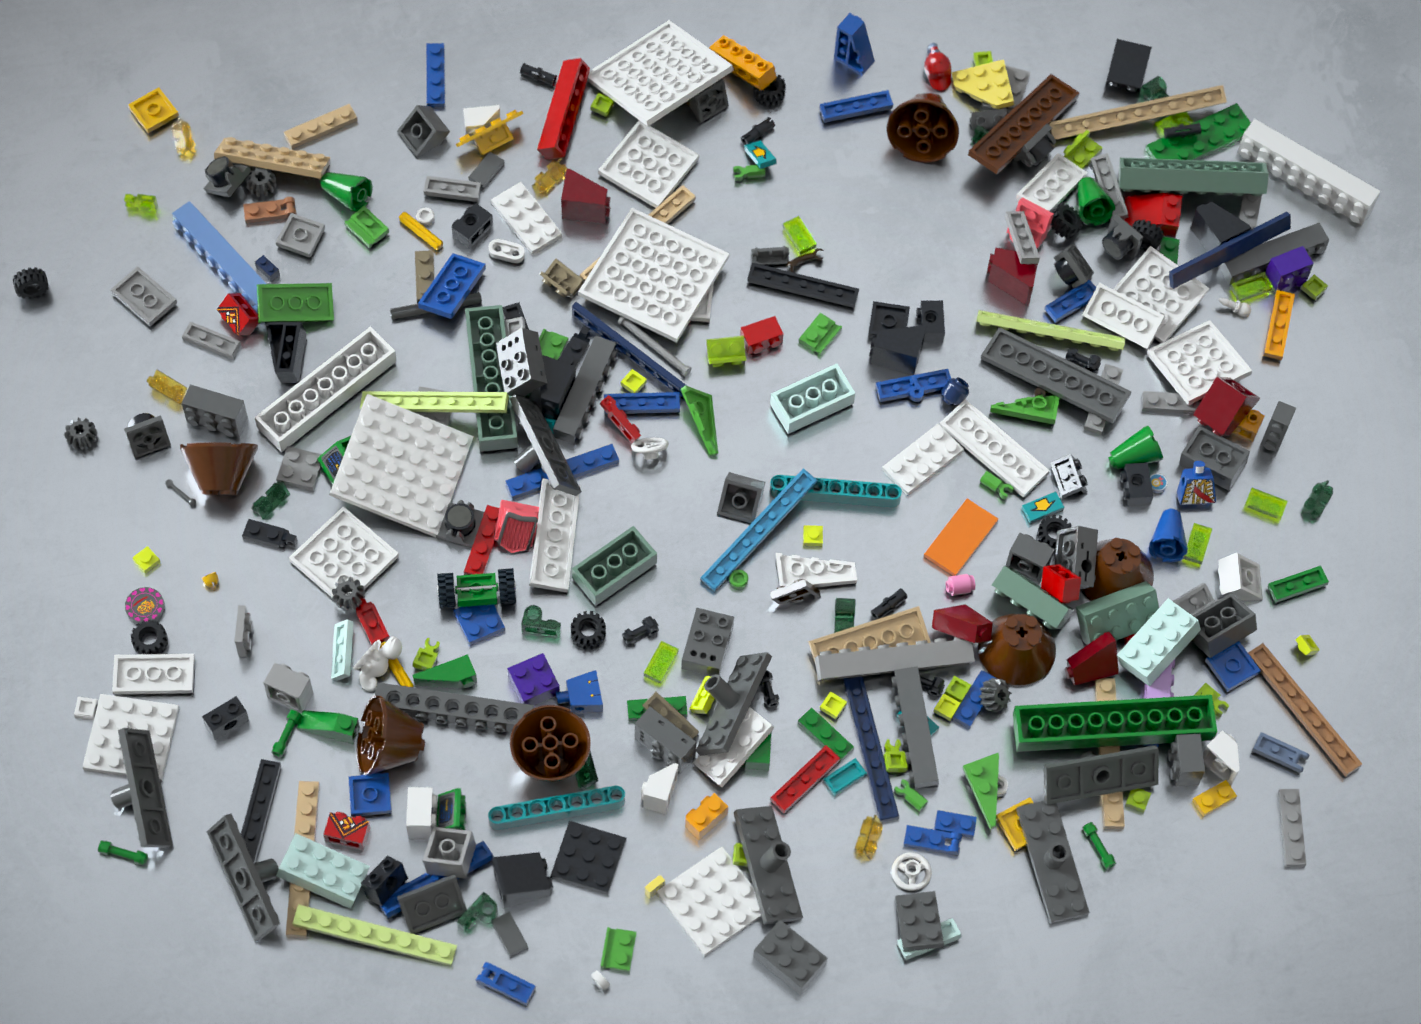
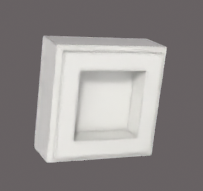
M78 697L74 717L94 720L98 699Z

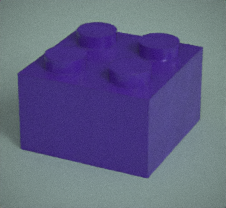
M1304 246L1271 258L1264 278L1274 295L1277 290L1287 292L1290 288L1300 287L1307 282L1314 263Z
M544 653L507 668L508 678L520 703L535 706L556 697V692H560L558 681Z

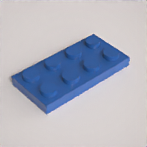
M452 253L418 302V307L452 319L486 270V264Z

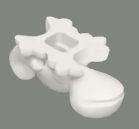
M392 636L381 649V641H375L353 667L354 670L361 668L359 681L364 690L368 692L375 691L377 685L375 677H380L386 673L388 659L394 660L401 654L402 643L397 637Z

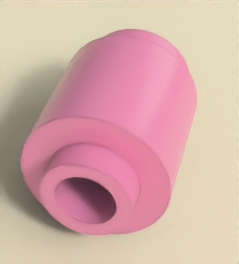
M968 574L950 576L945 583L947 592H950L952 596L971 593L976 587L973 575Z

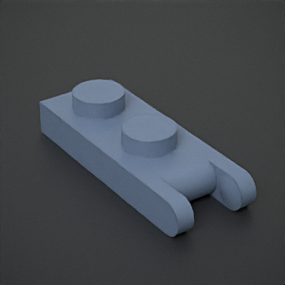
M1260 732L1252 750L1299 773H1302L1304 770L1302 766L1297 764L1300 757L1307 760L1310 756L1308 753L1263 732Z

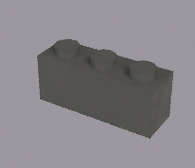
M1278 401L1260 445L1268 450L1278 452L1296 407Z

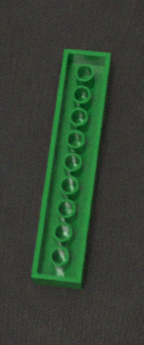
M1212 695L1015 706L1013 711L1017 752L1172 743L1176 735L1200 734L1201 741H1212L1218 732Z

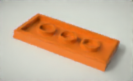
M967 498L924 553V557L952 576L958 575L999 519Z

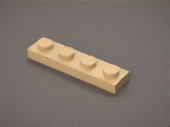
M347 104L284 131V136L291 148L294 149L355 123L358 119L351 105Z

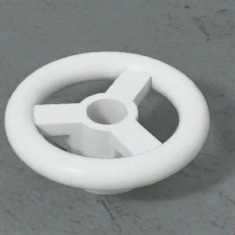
M644 438L632 443L631 449L634 452L643 453L644 459L651 460L658 458V452L665 450L669 443L663 438Z
M902 854L892 865L893 880L904 890L918 891L924 888L931 879V866L927 859L920 854ZM906 859H916V860H909V861L906 862V864H903V863H902V861H904V860H906ZM912 868L915 870V872L911 873L909 869ZM898 869L904 871L909 877V885L900 880ZM925 869V878L921 883L915 885V877L919 875L921 870Z

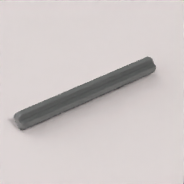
M480 292L468 294L460 307L481 303L482 297ZM418 304L390 309L392 319L430 313L420 309Z

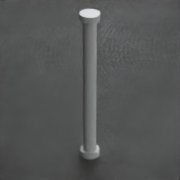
M622 316L619 318L618 323L620 325H624L678 368L683 376H687L692 368L689 365L683 364L630 320Z

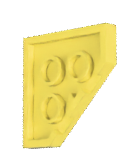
M1004 59L952 72L956 91L969 94L971 98L980 102L984 101L995 109L1015 105Z

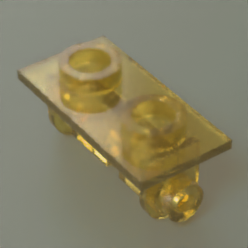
M177 117L178 122L173 123L171 127L173 138L176 141L177 153L180 156L187 155L189 151L195 154V142L190 135L191 127L188 122H184L181 118Z
M562 158L557 162L553 160L546 166L548 171L546 173L541 171L534 178L536 182L532 187L537 184L539 186L538 190L541 193L547 192L555 184L551 177L558 181L566 174L567 167L559 163Z
M159 370L155 371L153 377L149 376L147 379L150 387H153L179 404L182 403L187 387Z
M874 815V818L867 816L863 820L860 834L866 835V837L858 836L854 848L856 855L863 856L864 853L869 860L872 859L873 853L877 850V840L883 830L882 822L876 815Z

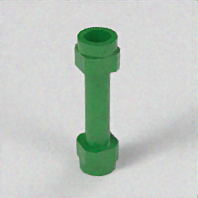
M290 710L286 717L287 724L281 737L273 745L271 751L273 755L282 757L285 753L287 740L294 725H298L301 713L298 711Z
M1093 822L1082 827L1086 837L1091 838L1102 857V865L1106 869L1117 864L1115 858L1107 852L1097 835V827Z
M101 840L98 846V852L104 855L111 853L134 860V863L138 865H145L148 859L147 853L139 850L133 852L112 846V843L109 841Z

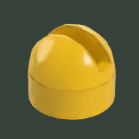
M216 571L202 577L204 584L210 588H213L212 582L215 586L219 582Z

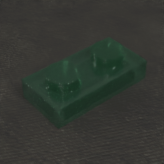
M591 751L585 764L575 773L580 789H586L598 782Z

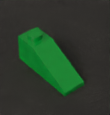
M468 654L412 675L414 685L422 687L460 689L462 687L469 688L477 682L476 672Z
M303 710L297 726V730L353 745L360 728L359 720L356 717L341 713Z

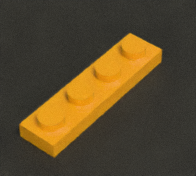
M1277 290L1275 293L1263 355L1265 357L1278 360L1283 358L1295 297L1293 293Z

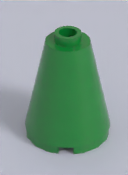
M327 172L320 180L322 189L354 212H357L363 206L366 207L368 204L366 200L368 196L371 197L372 181L364 176Z
M1085 177L1078 182L1079 215L1081 220L1087 225L1092 223L1094 226L1104 224L1113 216V211L1116 209L1111 197L1092 177Z
M1148 425L1110 452L1111 456L1108 457L1112 468L1116 467L1118 470L1123 469L1125 464L1153 463L1163 460V454L1158 441L1153 437L1154 433Z

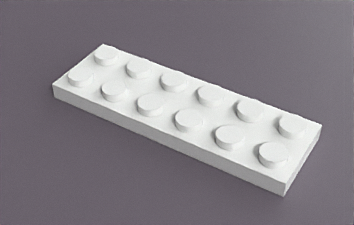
M966 399L940 422V426L1005 483L1012 485L1014 490L1023 498L1049 474V469Z
M543 479L529 586L567 593L580 494L574 496L554 490L549 484L550 480Z

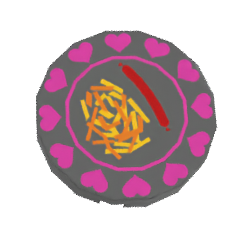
M142 587L132 591L125 602L126 614L135 624H142L141 621L143 620L145 622H148V620H152V622L158 621L163 615L165 607L161 594L149 587Z

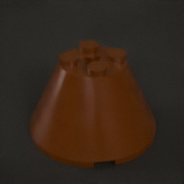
M923 93L915 95L914 98L900 104L892 111L887 122V137L892 147L900 151L903 157L916 162H935L945 158L951 150H954L959 138V126L956 118L940 95Z
M226 442L187 443V446L180 444V450L199 491H201V495H237V491H239L258 450V445L250 443L231 444Z
M1113 538L1097 542L1094 587L1082 589L1083 594L1090 601L1145 581L1153 586L1154 571L1152 564L1146 554L1127 539Z
M1007 614L991 621L993 622L991 640L978 643V656L984 670L997 679L1005 680L1007 685L1013 687L1029 686L1042 680L1052 669L1056 657L1055 642L1046 626L1035 617L1024 614Z
M372 696L362 714L361 721L364 722L362 733L358 732L357 737L358 768L360 772L364 773L363 775L368 776L413 761L416 762L419 751H423L425 747V740L422 739L424 723L418 722L383 697Z
M557 705L540 706L526 712L518 723L515 724L510 736L511 755L518 768L529 777L545 782L564 780L578 772L585 764L591 746L589 730L581 717L579 718L576 714L572 713L570 709Z

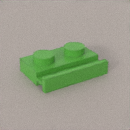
M365 206L354 213L348 221L344 222L345 226L369 248L389 233V228Z
M819 313L800 336L799 343L821 356L841 332L842 326H838L835 324V321Z
M543 329L539 337L542 355L559 360L569 342V338Z
M607 927L600 968L630 973L637 932Z

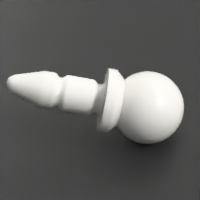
M1227 298L1218 299L1220 303L1233 309L1232 311L1234 313L1237 312L1241 317H1247L1251 313V306L1248 303H1241L1239 300L1234 302Z

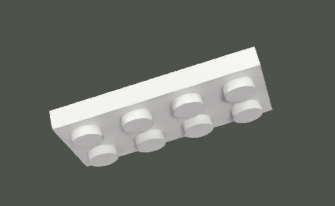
M1058 153L1017 193L1015 199L1019 201L1023 197L1052 212L1078 186V182L1086 177L1087 172Z
M522 182L491 199L493 207L532 255L563 237L562 232Z
M1100 282L1082 316L1146 349H1149L1166 317Z
M936 424L882 467V471L908 496L962 454L964 449L939 424Z
M194 654L114 655L113 694L193 693Z
M749 707L728 753L699 755L693 764L722 788L771 733L774 727Z

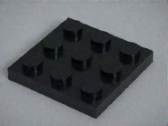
M569 821L550 875L551 878L609 895L627 838Z

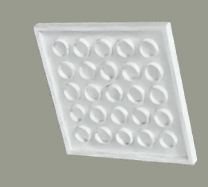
M669 20L589 71L587 81L646 126H649L734 70L732 64Z
M631 208L578 291V295L677 342L727 262L729 253Z
M367 394L329 495L436 537L474 436Z

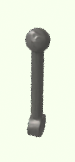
M171 479L166 480V486L174 489L189 502V505L194 506L196 504V500L191 499L178 489Z

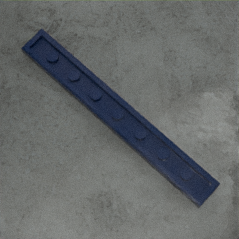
M1286 211L1169 271L1170 287L1174 289L1291 229V214Z
M578 302L572 305L573 317L589 327L601 338L616 342V349L669 390L679 392V397L685 400L681 388L687 386Z
M863 676L843 678L879 823L897 820L900 816L890 778L886 771L885 759Z

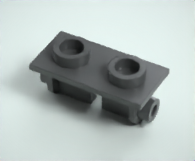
M1007 109L972 112L970 117L972 131L992 129L1007 115Z
M755 247V249H751L752 263L760 265L787 264L789 262V247Z

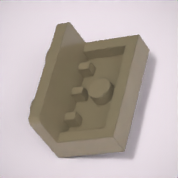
M555 258L545 273L542 271L540 273L544 277L542 281L550 287L554 285L557 288L556 292L564 298L566 296L573 298L585 282L584 279L557 258Z

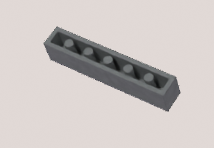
M1316 223L1262 243L1221 264L1219 269L1228 285L1239 284L1247 278H1255L1261 273L1266 272L1271 258L1304 246L1309 256L1314 253H1322L1327 248L1329 238L1321 224Z
M598 336L594 337L554 425L553 435L555 438L574 445L577 438H581L584 430L582 427L584 423H588L591 413L589 411L591 407L594 408L596 405L597 393L602 391L604 387L603 380L605 376L608 377L610 374V364L617 358L616 342Z
M918 666L894 670L895 676L891 678L893 689L897 688L898 695L895 696L896 706L901 707L902 712L898 717L900 726L905 728V733H902L903 744L908 745L909 752H905L906 761L912 767V771H909L910 783H915V789L939 785Z

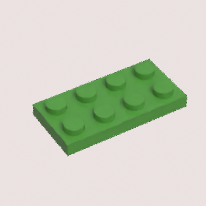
M332 283L257 285L259 323L334 320Z

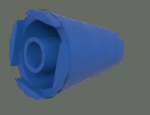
M1170 508L1162 512L1149 543V553L1155 559L1157 557L1161 558L1162 562L1181 561L1188 551L1182 517L1179 511Z

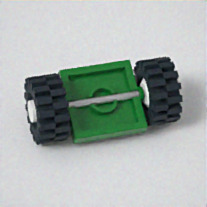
M513 568L498 569L499 585L496 583L495 573L456 576L457 586L455 588L453 573L437 574L440 609L456 608L455 594L458 597V607L497 604L498 589L500 604L516 603V583Z

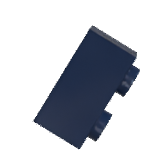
M264 255L255 261L256 268L271 282L280 275L279 269Z

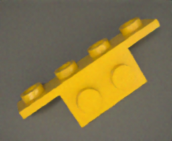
M513 110L506 114L507 118L503 120L498 118L490 122L492 126L488 128L482 126L475 130L476 134L470 136L468 133L460 137V142L456 143V146L459 147L474 140L480 154L483 155L513 140L514 138L506 123L524 114L523 111L517 112Z

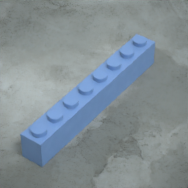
M190 201L172 213L174 227L184 233L183 235L186 240L195 245V249L200 255L204 254L208 264L211 267L215 266L222 279L226 278L231 289L234 292L238 291L258 314L257 285L266 284L264 280Z

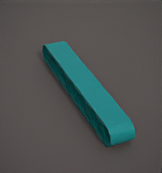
M773 476L769 489L771 496L776 498L795 476ZM815 478L818 481L813 488H818L820 491L811 489L801 499L802 501L894 508L900 504L902 489L896 484ZM781 485L782 488H776L774 486ZM832 490H838L839 493H834ZM856 491L859 494L854 495L851 492ZM870 493H876L877 496H872ZM890 494H894V495H896L897 497L892 498V497H890L889 495H890Z
M609 786L496 806L490 809L488 813L489 825L494 830H504L617 810L625 804V791L620 786ZM613 795H620L621 799L613 800L611 797ZM595 798L602 800L598 804L592 802ZM574 802H580L582 804L580 807L572 806ZM555 805H559L562 807V809L559 811H555L552 809V807ZM534 809L542 810L540 814H534L532 811ZM516 812L522 813V816L519 818H515L512 815ZM501 816L502 819L500 821H494L493 817Z

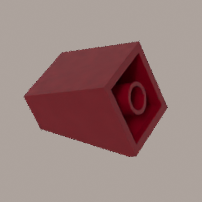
M566 168L561 197L562 219L605 224L606 217H610L611 197H608V189Z
M996 247L994 254H990L986 273L990 274L989 282L1024 305L1029 306L1038 264H1020L1016 251Z
M1216 377L1193 415L1198 418L1197 421L1200 424L1213 428L1212 432L1220 437L1222 435L1230 436L1257 404L1260 397L1232 378Z

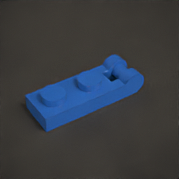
M907 825L903 846L949 855H959V842L962 841V834ZM945 840L951 841V845H945Z
M485 962L481 975L478 974L475 981L527 1006L536 989V985L491 963ZM490 973L495 974L493 980L488 978Z

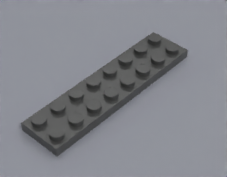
M1000 327L981 354L982 360L1111 423H1114L1131 396L1130 390Z

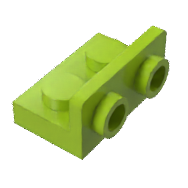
M1088 130L1083 134L1080 133L1072 145L1069 144L1063 151L1065 158L1083 170L1091 163V158L1097 157L1103 147L1089 138L1090 132Z
M744 336L706 339L708 363L713 364V367L724 366V363L729 362L732 365L742 364V361H747Z

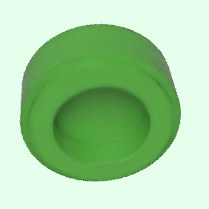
M740 569L734 570L729 576L730 586L736 590L744 589L748 585V574Z

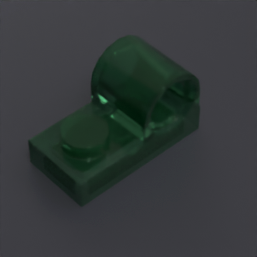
M1156 76L1143 84L1140 91L1147 101L1169 97L1166 93V82L1160 76Z
M836 598L834 633L854 627L856 599Z
M530 605L525 609L521 623L523 633L561 637V623L553 619L543 620L542 610L536 605ZM535 615L538 618L532 620L529 617Z
M485 892L457 920V927L463 933L467 928L471 929L476 924L477 917L485 923H492L491 920L498 917L497 903ZM485 908H492L493 912L485 914L483 910Z

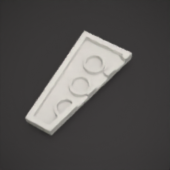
M782 553L775 554L779 586H788L798 579H806L815 587L857 583L855 562L831 559L826 561L815 557L810 559L802 558L799 555L786 556L782 555Z

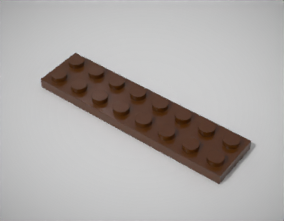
M1050 74L969 150L968 156L995 174H998L1021 152L1022 147L1041 128L1053 122L1079 97L1080 92Z

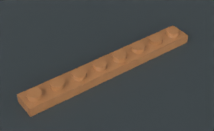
M1262 643L1248 652L1261 670L1260 673L1346 777L1362 766L1361 761L1265 644Z

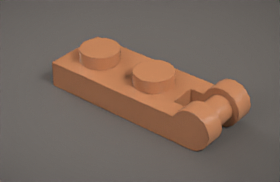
M286 197L282 200L243 204L245 222L247 224L287 219L291 213L296 214V209L294 208L295 199L294 197Z

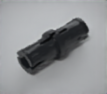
M523 63L520 68V74L534 78V81L537 82L542 81L554 86L557 80V75L543 71V68L540 67L535 68Z
M767 117L760 124L754 125L752 130L740 137L742 143L747 145L758 138L761 139L764 133L775 127L774 121Z
M1200 123L1190 125L1179 124L1176 127L1163 128L1165 139L1185 138L1189 135L1201 134Z
M900 588L890 597H885L881 604L871 610L873 618L877 620L888 612H893L897 605L908 598L906 592Z

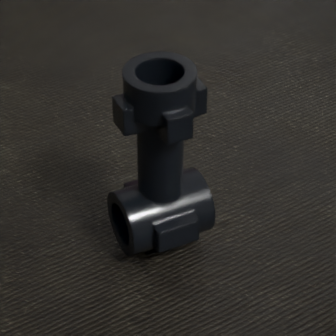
M1076 348L1068 349L1065 356L1068 361L1073 362L1076 360L1085 364L1086 370L1093 373L1096 370L1098 371L1101 365V358L1099 356L1091 355L1088 358L1077 353L1078 349Z
M648 616L641 621L642 626L633 631L629 628L622 633L625 643H635V638L646 632L650 636L656 634L659 631L657 621Z
M766 670L760 682L767 696L764 698V702L768 707H775L779 704V695H774L770 683L773 680L772 673Z
M920 676L921 685L928 687V692L931 695L939 696L943 692L945 681L942 678L934 677L933 681Z

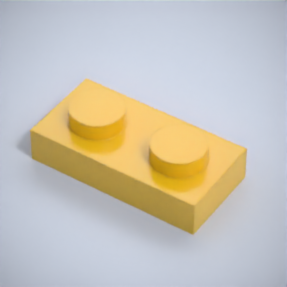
M1225 780L1194 797L1192 801L1204 817L1235 800L1237 795L1228 781Z

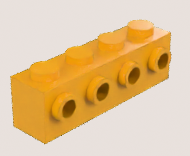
M723 35L709 47L710 50L732 64L733 74L761 91L777 78L775 66L770 61L767 62L758 54L749 51L745 46L736 43L733 39Z

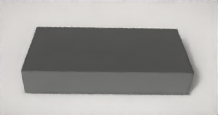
M489 152L469 175V181L480 182L481 188L484 189L505 164V161Z
M510 911L491 920L510 957L528 948Z

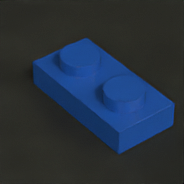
M937 810L934 830L950 833L957 832L962 834L963 837L974 838L977 817Z

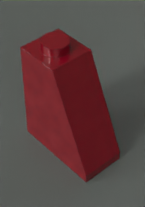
M966 604L934 610L933 629L972 643L991 640L993 622Z
M1105 632L1066 659L1067 667L1065 668V674L1067 679H1071L1074 685L1119 674L1116 640L1110 632Z

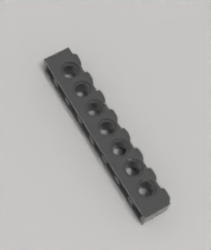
M377 682L375 695L381 696L389 702L393 699H398L399 702L393 705L417 720L426 721L429 719L441 724L449 722L461 727L470 725L477 729L491 728L497 732H512L513 727L523 715L534 709V705L379 682ZM412 702L419 703V705L416 707L410 706ZM431 705L439 706L435 710L429 709ZM450 708L458 709L454 713L448 711ZM472 710L478 712L476 715L468 714ZM491 713L497 714L495 718L488 717ZM510 716H515L517 718L514 721L507 720V718Z

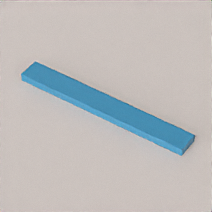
M803 468L700 577V580L715 592L813 488L818 480Z

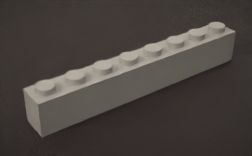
M954 637L953 641H947L946 638L935 639V643H927V640L916 641V645H908V642L898 643L897 647L890 648L889 644L879 645L877 646L878 649L870 650V647H860L858 651L851 652V649H842L836 654H832L831 651H823L815 658L818 681L895 673L894 670L918 666V670L967 665L975 662L972 642L958 637Z

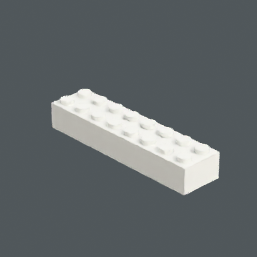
M1256 119L1253 120L1243 134L1237 153L1244 159H1248L1251 162L1266 163L1268 171L1275 177L1283 179L1289 185L1295 186L1306 195L1314 197L1320 203L1328 205L1337 213L1347 216L1353 222L1363 225L1372 212L1381 192L1378 189Z
M370 326L255 416L257 428L282 453L287 446L292 445L397 362L395 350Z

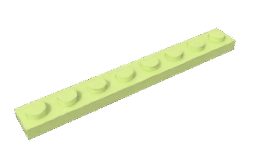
M978 310L976 322H980V325L983 326L996 325L1004 330L1012 328L1020 333H1027L1028 331L1040 337L1049 335L1053 336L1056 340H1064L1065 338L1077 344L1086 342L1090 343L1093 347L1107 346L1108 349L1114 351L1124 349V337Z
M363 391L360 409L363 406L366 395L369 394L412 412L506 413L509 395L507 392Z
M299 904L292 923L295 927L447 966H452L457 945Z

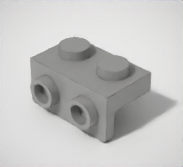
M1206 583L1200 584L1173 600L1175 604L1192 616L1218 601L1214 600Z

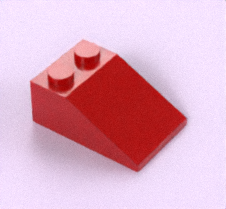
M1158 193L1125 197L1124 203L1129 217L1123 220L1131 227L1137 220L1150 221L1151 224H1156V227L1161 228L1160 231H1163L1164 236L1176 238L1180 222L1181 195Z

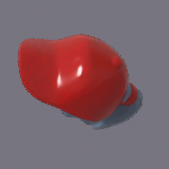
M931 43L927 48L929 55L925 59L924 68L930 85L936 90L943 91L949 88L951 84V62L944 53L939 51L937 43Z

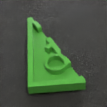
M684 386L681 388L684 399L709 455L715 456L718 454L712 395L689 386Z
M1037 395L1036 397L1015 399L1014 403L1009 404L999 402L991 405L990 412L1055 424L1060 397L1056 395L1047 397Z
M999 753L965 764L962 767L990 830L996 826Z

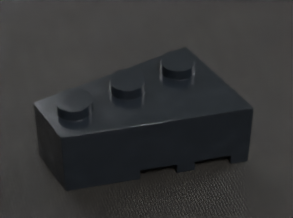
M265 322L274 371L281 383H299L307 335L302 323Z

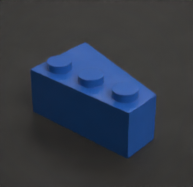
M849 13L837 26L834 58L859 74L864 75L875 62L865 22L860 17Z

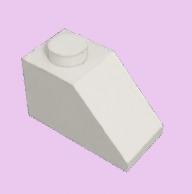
M499 105L463 108L465 131L470 136L476 134V129L482 126L488 128L492 126L490 122L500 118Z

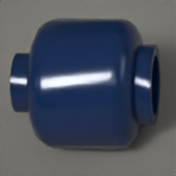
M959 377L949 379L941 391L944 402L950 406L962 403L969 395L968 383Z

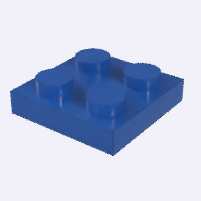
M494 604L459 607L454 610V614L469 645L505 631V626Z
M1240 641L1211 658L1207 657L1205 660L1227 692L1258 675L1261 671Z
M389 773L372 774L369 776H348L351 817L392 813Z

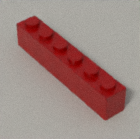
M582 58L563 61L537 148L546 160L565 157L590 71V67Z

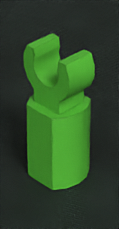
M749 165L744 168L741 166L733 167V173H740L735 175V181L765 176V168L760 169L757 165Z
M986 471L980 479L981 483L994 492H998L999 496L1004 500L1008 498L1004 491L1007 490L1012 493L1014 490L1012 485L1004 484L1002 480L989 471Z
M902 779L901 784L905 788L899 789L896 786L894 788L895 793L904 796L906 801L921 812L929 801L914 788L911 789L908 781Z

